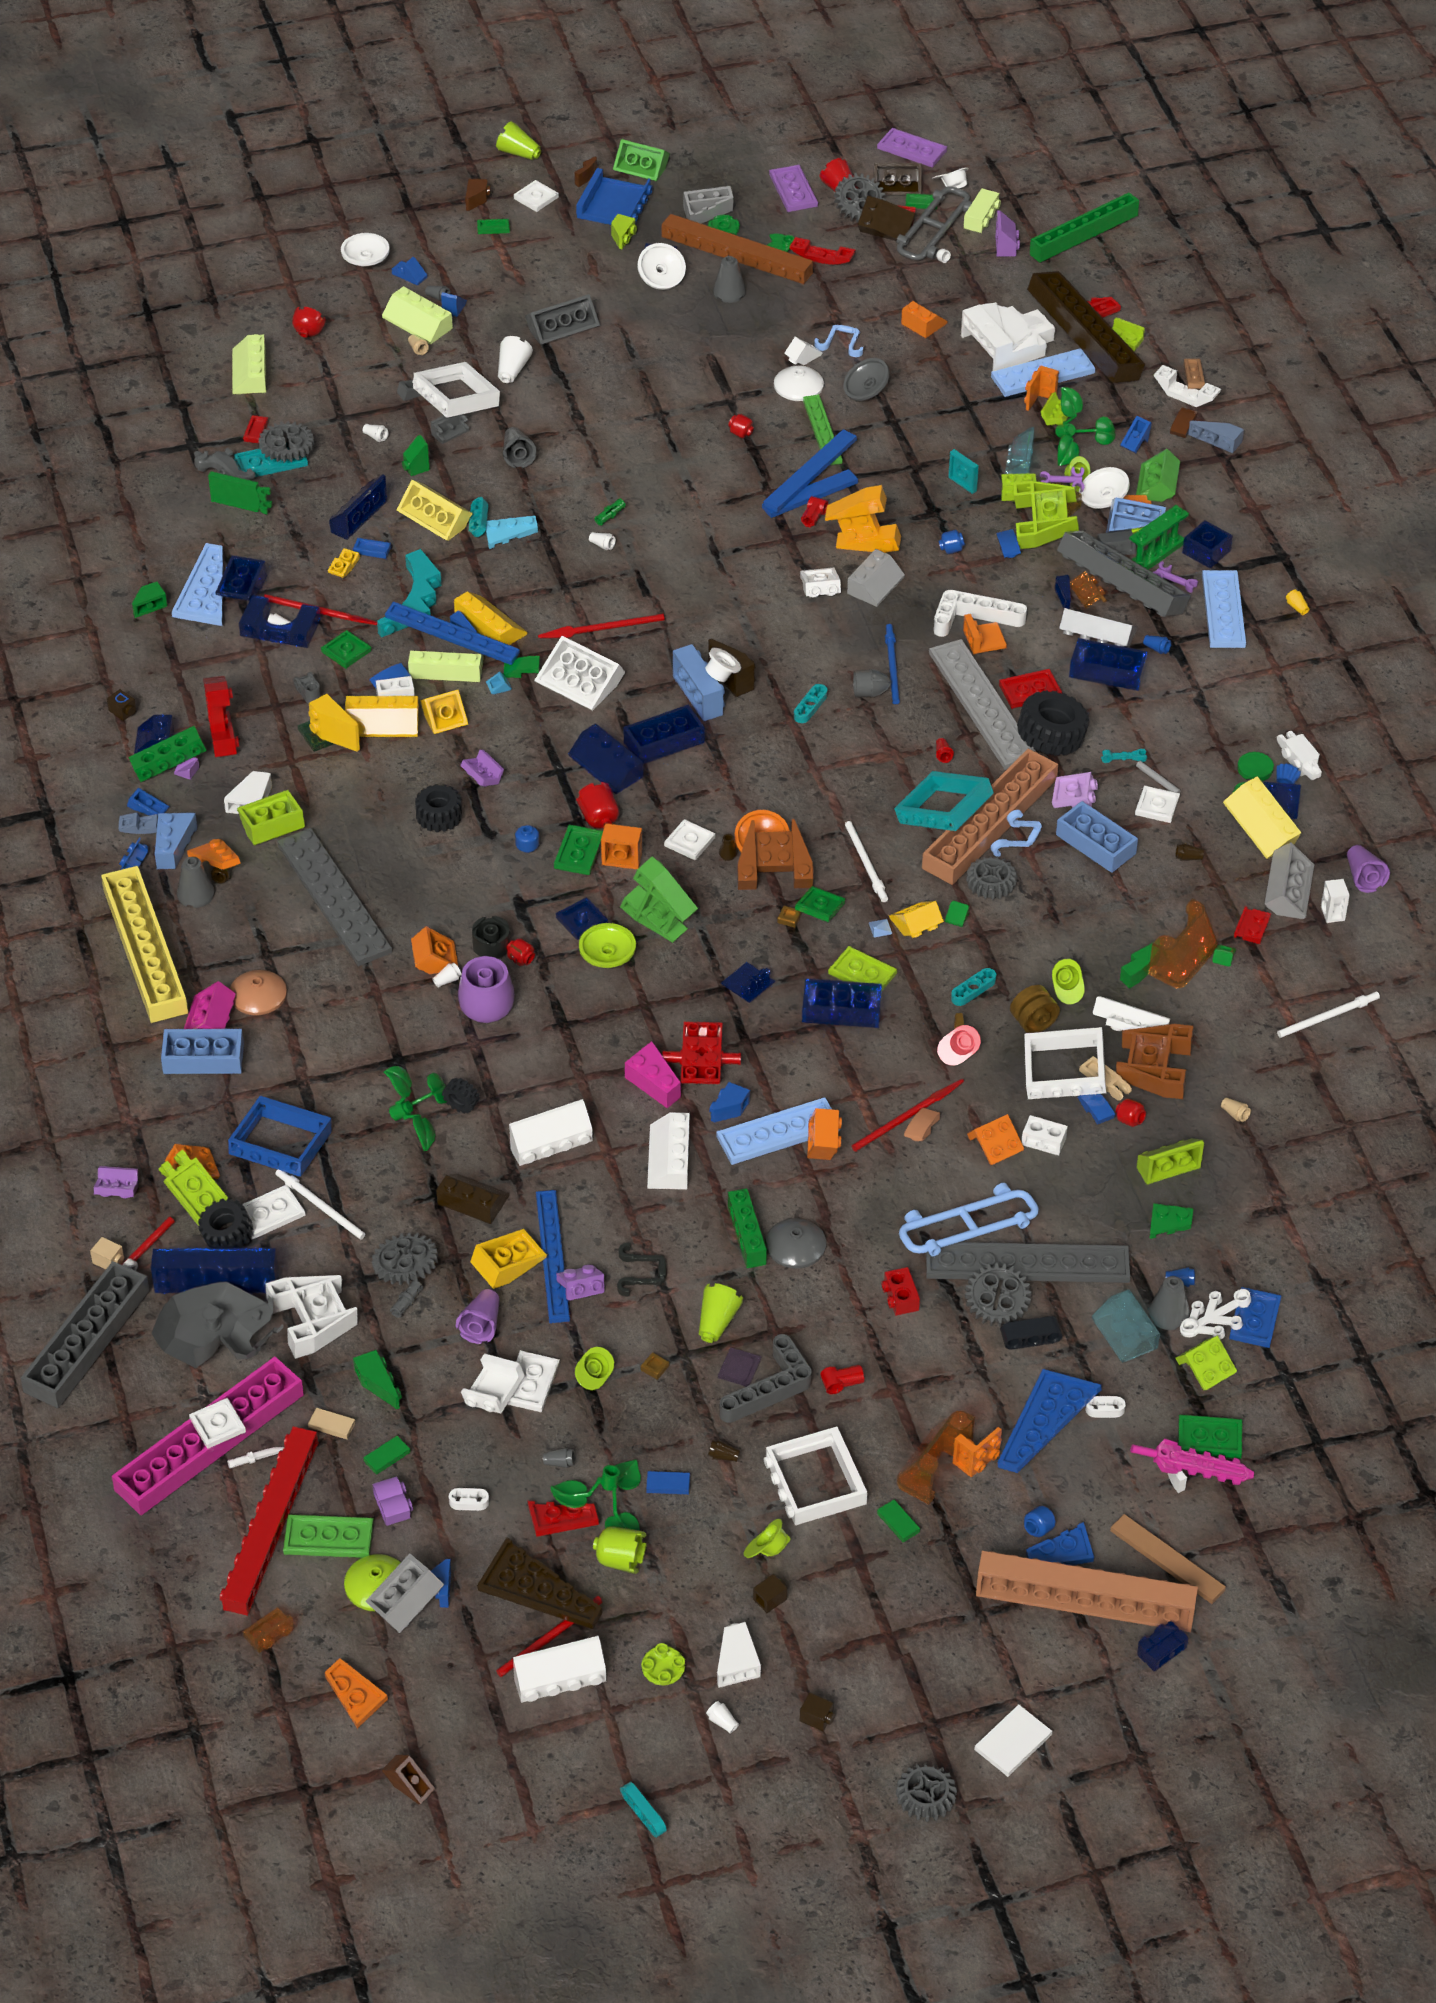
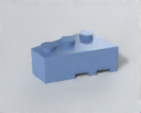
M1115 497L1112 499L1106 533L1143 528L1165 513L1166 507Z
M158 813L155 845L157 869H176L184 854L186 845L190 843L193 832L197 830L196 813Z

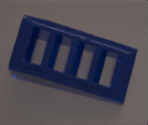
M1069 575L1056 576L1055 592L1063 609H1070Z

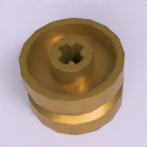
M1032 985L1017 994L1010 1005V1012L1019 1021L1026 1033H1038L1046 1030L1056 1021L1060 1008L1044 986Z

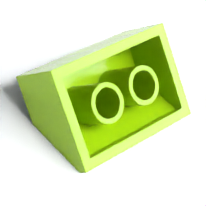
M289 790L237 808L245 832L253 845L305 827L303 811Z
M1191 1138L1169 1146H1162L1156 1150L1143 1152L1138 1155L1137 1169L1146 1184L1201 1168L1204 1142L1200 1139Z

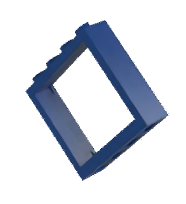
M259 1096L228 1139L229 1154L301 1177L331 1134V1118ZM262 1117L316 1133L299 1159L244 1142Z

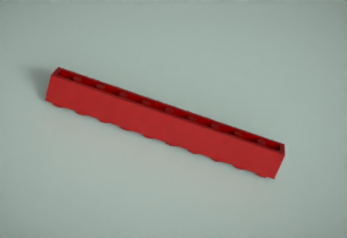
M293 1426L290 1434H286L284 1449L278 1453L277 1465L272 1468L270 1473L271 1480L269 1484L265 1485L263 1490L264 1497L262 1501L258 1502L256 1516L249 1523V1533L243 1537L242 1550L236 1554L235 1566L233 1571L230 1570L228 1573L226 1588L221 1590L220 1601H222L223 1610L248 1616L318 1446L316 1431Z

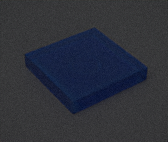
M587 897L556 913L558 921L576 940H579L582 934L590 927L608 923V919Z

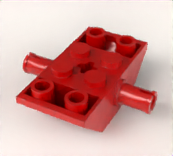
M684 1022L682 1049L680 1051L663 1050V1058L667 1063H680L682 1065L681 1083L720 1084L721 1066L723 1064L740 1065L741 1052L723 1053L722 1023Z

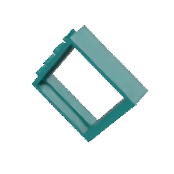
M932 771L894 810L900 824L957 831L994 792L989 778ZM935 791L967 794L950 812L919 808Z

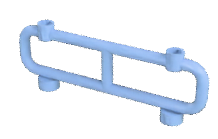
M1000 1183L993 1190L995 1196L925 1218H922L918 1210L908 1212L905 1215L907 1223L899 1229V1236L909 1251L918 1254L929 1252L931 1256H936L941 1252L942 1247L1016 1224L1021 1229L1026 1228L1030 1224L1029 1220L1038 1215L1039 1208L1028 1192L1024 1190L1011 1191L1006 1183ZM1014 1198L1024 1199L1031 1209L1030 1212H1018L1014 1217L979 1228L968 1213ZM959 1215L970 1229L969 1231L937 1241L934 1239L928 1240L924 1245L920 1246L913 1244L907 1235V1232Z

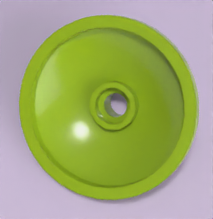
M602 923L592 926L582 934L579 940V951L584 960L602 968L617 967L628 962L636 950V941L633 934L627 928L613 923Z
M382 1554L369 1555L357 1560L348 1569L344 1579V1588L349 1600L361 1609L375 1611L365 1601L401 1562L391 1556Z

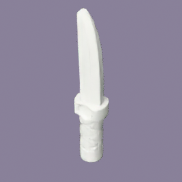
M273 1447L254 1453L252 1451L248 1452L247 1455L228 1460V1466L231 1469L246 1463H255V1460L278 1454L280 1450L283 1451L284 1447Z

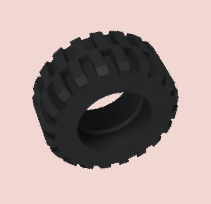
M1045 690L1041 693L1036 692L1026 698L1017 722V730L1021 739L1024 742L1026 741L1030 748H1035V751L1044 752L1046 755L1053 754L1054 756H1059L1062 754L1064 756L1077 751L1082 746L1090 720L1087 710L1074 697H1069L1063 692L1061 694L1057 693V691L1048 692V690Z

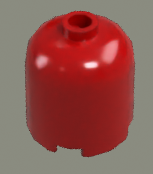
M601 782V785L594 786V783H591L578 792L579 797L576 798V801L591 827L602 829L605 823L613 824L617 820L619 808L609 784Z

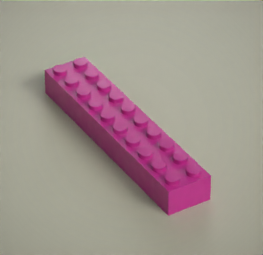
M273 1357L208 1405L210 1406L228 1398L245 1426V1433L207 1449L189 1419L113 1474L114 1491L142 1516L304 1395L302 1380L279 1359Z

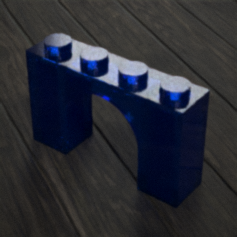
M252 595L239 622L240 636L308 648L320 622L319 607L302 604L297 617L293 621L283 625H275L266 621L270 613L269 598Z

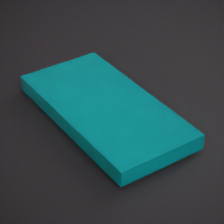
M260 449L234 454V459L240 470L247 472V469L250 468L255 473V477L308 466L306 456H299V460L293 458L292 462L289 459L286 462H283V459L277 462L276 458L270 460V456L265 457V454H262Z

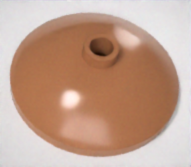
M252 970L243 973L230 986V990L236 993L233 1006L238 1011L249 1015H264L273 1012L283 1004L287 995L284 980L279 975L267 970Z

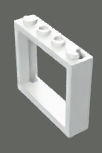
M467 362L414 373L413 388L447 418L499 406L500 391ZM461 379L477 394L448 399L434 385Z
M1102 1027L1024 1034L1028 1099L1106 1093ZM1097 1046L1098 1077L1033 1082V1051Z
M838 1427L766 1447L765 1466L767 1469L770 1468L772 1482L779 1488V1498L781 1502H785L787 1516L792 1518L795 1525L867 1504V1490ZM831 1446L852 1493L798 1509L777 1461Z

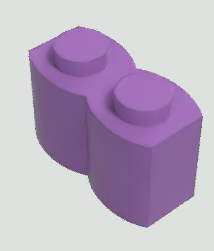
M393 1477L372 1484L373 1493L386 1526L411 1518L410 1511H413L410 1499L405 1498L406 1489L403 1482H399L397 1477Z

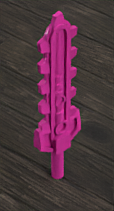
M1164 1439L1156 1449L1132 1444L1130 1449L1131 1453L1153 1457V1462L1157 1463L1160 1470L1165 1473L1178 1474L1182 1469H1185L1189 1475H1196L1198 1472L1202 1473L1203 1478L1210 1479L1211 1476H1216L1218 1481L1221 1482L1230 1479L1233 1485H1240L1241 1482L1254 1478V1471L1241 1464L1237 1458L1228 1461L1225 1459V1456L1220 1454L1218 1458L1211 1457V1454L1204 1451L1203 1455L1197 1454L1196 1450L1192 1448L1189 1451H1184L1181 1449V1446L1177 1445V1442Z

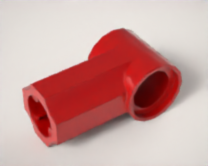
M811 496L807 503V509L801 517V522L809 528L815 526L819 517L825 515L828 500Z
M860 1365L842 1369L832 1366L825 1368L820 1373L828 1394H837L844 1387L864 1383L863 1369Z

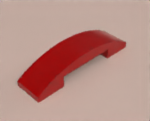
M795 237L790 245V250L801 257L823 264L850 262L855 254V249L841 246L838 251L811 246L810 240Z

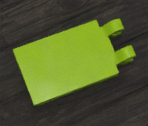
M181 1150L174 1157L175 1161L180 1165L174 1170L172 1165L166 1161L161 1165L159 1171L167 1177L163 1182L196 1224L200 1226L198 1220L201 1218L200 1214L206 1211L205 1208L211 1206L214 1201L216 1203L220 1202V1199L227 1201L228 1197L195 1157L193 1160H190L186 1152Z

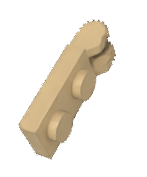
M1094 1056L1080 1066L1079 1071L1087 1077H1098V1059ZM1105 1065L1106 1091L1117 1101L1121 1100L1124 1097L1122 1092L1129 1094L1132 1088L1120 1075Z

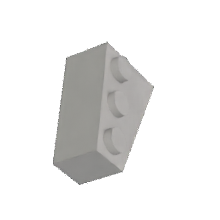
M725 186L684 192L683 207L686 218L702 224L710 219H714L717 215H724L733 211L734 197L731 187Z

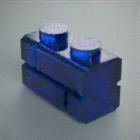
M1172 1621L1166 1625L1160 1624L1151 1636H1144L1139 1641L1138 1657L1144 1663L1146 1662L1153 1671H1157L1187 1648L1188 1636L1182 1630H1179L1178 1626Z

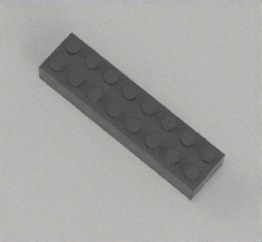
M1084 531L1065 532L1057 549L1064 558L1074 560L1077 566L1089 569V573L1102 577L1104 582L1115 585L1117 590L1130 594L1129 597L1134 600L1142 601L1145 607L1155 609L1160 616L1166 617L1183 614L1191 597L1190 594Z
M112 1261L22 1375L23 1393L59 1408L148 1294L147 1276Z

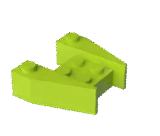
M1031 480L1013 482L1016 509L1032 507L1033 521L1016 523L1017 541L1020 549L1035 548L1062 538L1065 532L1079 531L1077 516L1068 517L1067 503L1077 502L1075 487Z

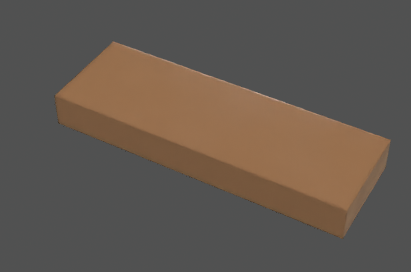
M1184 359L1183 365L1188 389H1201L1205 385L1201 360Z

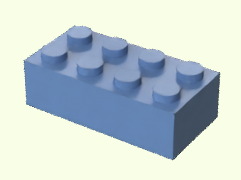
M691 644L673 650V677L704 722L723 715V707L725 706L723 694H725V690L722 684H719L716 679L707 673L705 667L708 663L703 661L699 650H696Z
M1083 801L1057 820L1056 835L1111 873L1136 854L1138 838Z
M164 1029L161 1054L163 1074H241L244 1048L242 1029Z

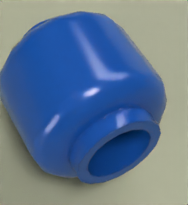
M957 530L942 533V540H939L941 550H945L947 554L960 552L963 546H965L962 532L959 533Z
M524 825L516 830L515 845L517 849L530 853L538 848L539 832L535 827Z
M1045 1506L1035 1507L1024 1517V1527L1034 1537H1042L1055 1527V1516Z

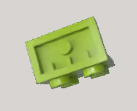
M1218 1335L1201 1342L1175 1358L1179 1365L1184 1363L1190 1365L1204 1391L1237 1372Z

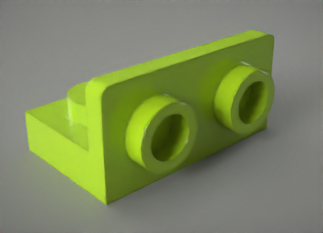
M1117 317L1114 319L1112 329L1135 351L1144 340L1145 328Z

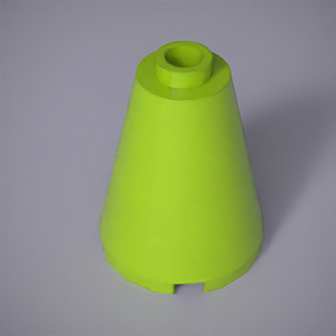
M510 121L503 128L505 132L503 134L500 133L496 143L499 151L530 160L537 159L540 156V146L516 123Z
M716 1283L714 1287H709L710 1284H707L703 1291L699 1335L703 1341L708 1343L718 1341L743 1303L742 1295L739 1298L736 1295V1290Z

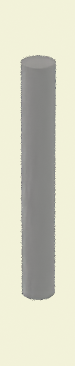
M1142 761L1136 764V767L1167 790L1180 794V789Z

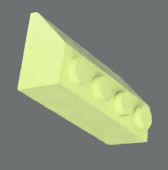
M404 286L392 294L382 314V318L412 335L426 340L430 345L453 329L451 312Z
M264 334L247 335L232 349L233 394L266 393V347Z
M410 651L408 661L409 674L412 679L480 682L484 655Z

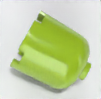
M615 1526L605 1528L599 1537L595 1538L593 1543L597 1560L603 1566L637 1574L639 1572L636 1568L637 1564L643 1563L646 1543H643L642 1539L646 1537V1533L644 1531Z

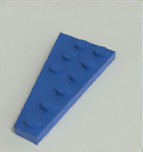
M1042 1369L997 1462L998 1468L1018 1473L1102 1390L1101 1385Z

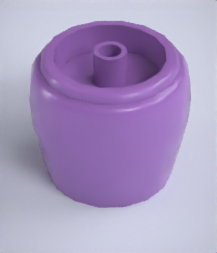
M489 956L470 960L463 967L458 989V1001L462 1012L468 1018L482 1023L495 1022L505 1017L513 1007L515 995L506 965L501 960Z

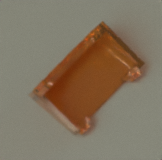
M1193 898L1186 906V913L1188 914L1187 926L1175 939L1171 936L1163 935L1158 937L1152 944L1149 975L1175 988H1183L1189 983L1213 955L1218 944L1204 905Z
M956 1411L935 1426L897 1476V1486L899 1489L929 1505L935 1497L932 1486L933 1475L938 1469L937 1459L943 1451L953 1456L955 1438L960 1433L973 1441L975 1417L963 1411Z

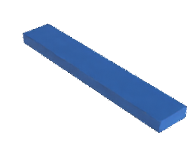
M848 469L806 486L778 512L763 506V504L762 509L772 518L807 504L811 496L822 498L858 483V478Z

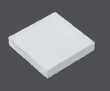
M536 180L514 194L515 200L536 212L559 198L558 192Z
M1144 786L1135 815L1171 823L1180 794Z
M684 819L665 840L664 846L693 860H697L715 839V833Z
M228 1398L189 1414L191 1422L207 1449L246 1432L245 1426Z

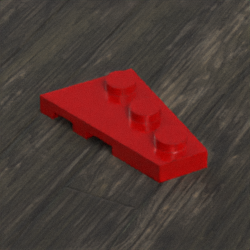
M527 1501L536 1537L599 1525L594 1504L586 1503L585 1506L580 1508H570L564 1505H555L554 1502H546L545 1505L535 1504V1501Z

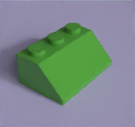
M621 139L613 170L658 181L666 169L670 153L662 149Z
M1165 449L1141 464L1136 495H1147V500L1163 502L1166 499L1172 498L1176 491L1180 460L1168 449Z

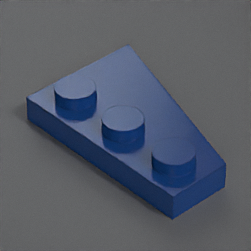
M1084 1522L1078 1524L1077 1528L1071 1531L1066 1530L1060 1533V1536L1052 1540L1047 1539L1026 1549V1557L1029 1559L1036 1558L1041 1561L1059 1562L1071 1566L1094 1562V1555Z

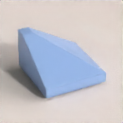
M887 919L869 922L874 938L892 934Z

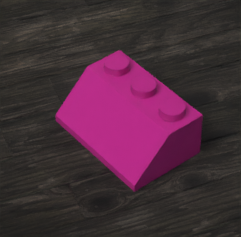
M217 981L196 994L193 998L184 1029H225L226 1023L230 1019L229 1013L234 1005L233 1001L236 993Z

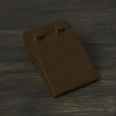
M867 196L857 225L862 233L897 241L900 234L905 236L911 228L915 213L883 199Z
M712 638L709 639L708 662L711 660L710 650L712 648H719L731 654L740 663V671L738 673H731L729 678L723 682L735 697L753 691L755 682L754 669L756 668L754 661L739 650Z

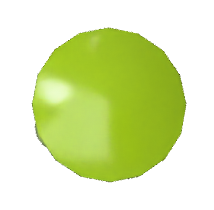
M660 1643L648 1651L642 1659L641 1668L643 1675L648 1681L656 1685L666 1686L673 1684L684 1673L685 1659L676 1649Z

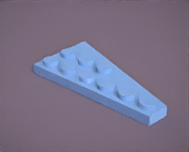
M206 543L172 610V617L222 626L223 547Z

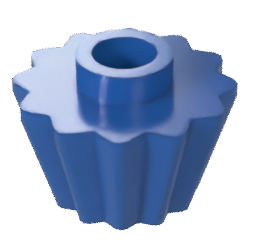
M1290 764L1277 765V782L1282 786H1293L1300 777L1301 771Z

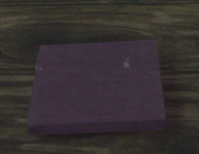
M730 1347L718 1378L742 1386H749L759 1366L761 1356Z

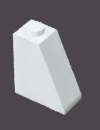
M252 771L224 798L226 813L239 814L237 811L238 807L268 797L272 788L271 773Z
M746 1622L734 1623L724 1627L717 1671L718 1688L760 1677L761 1665Z

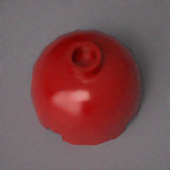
M297 307L292 318V324L296 332L304 338L317 336L323 330L326 318L324 317L323 319L321 313L313 308L304 307L299 309L300 307Z

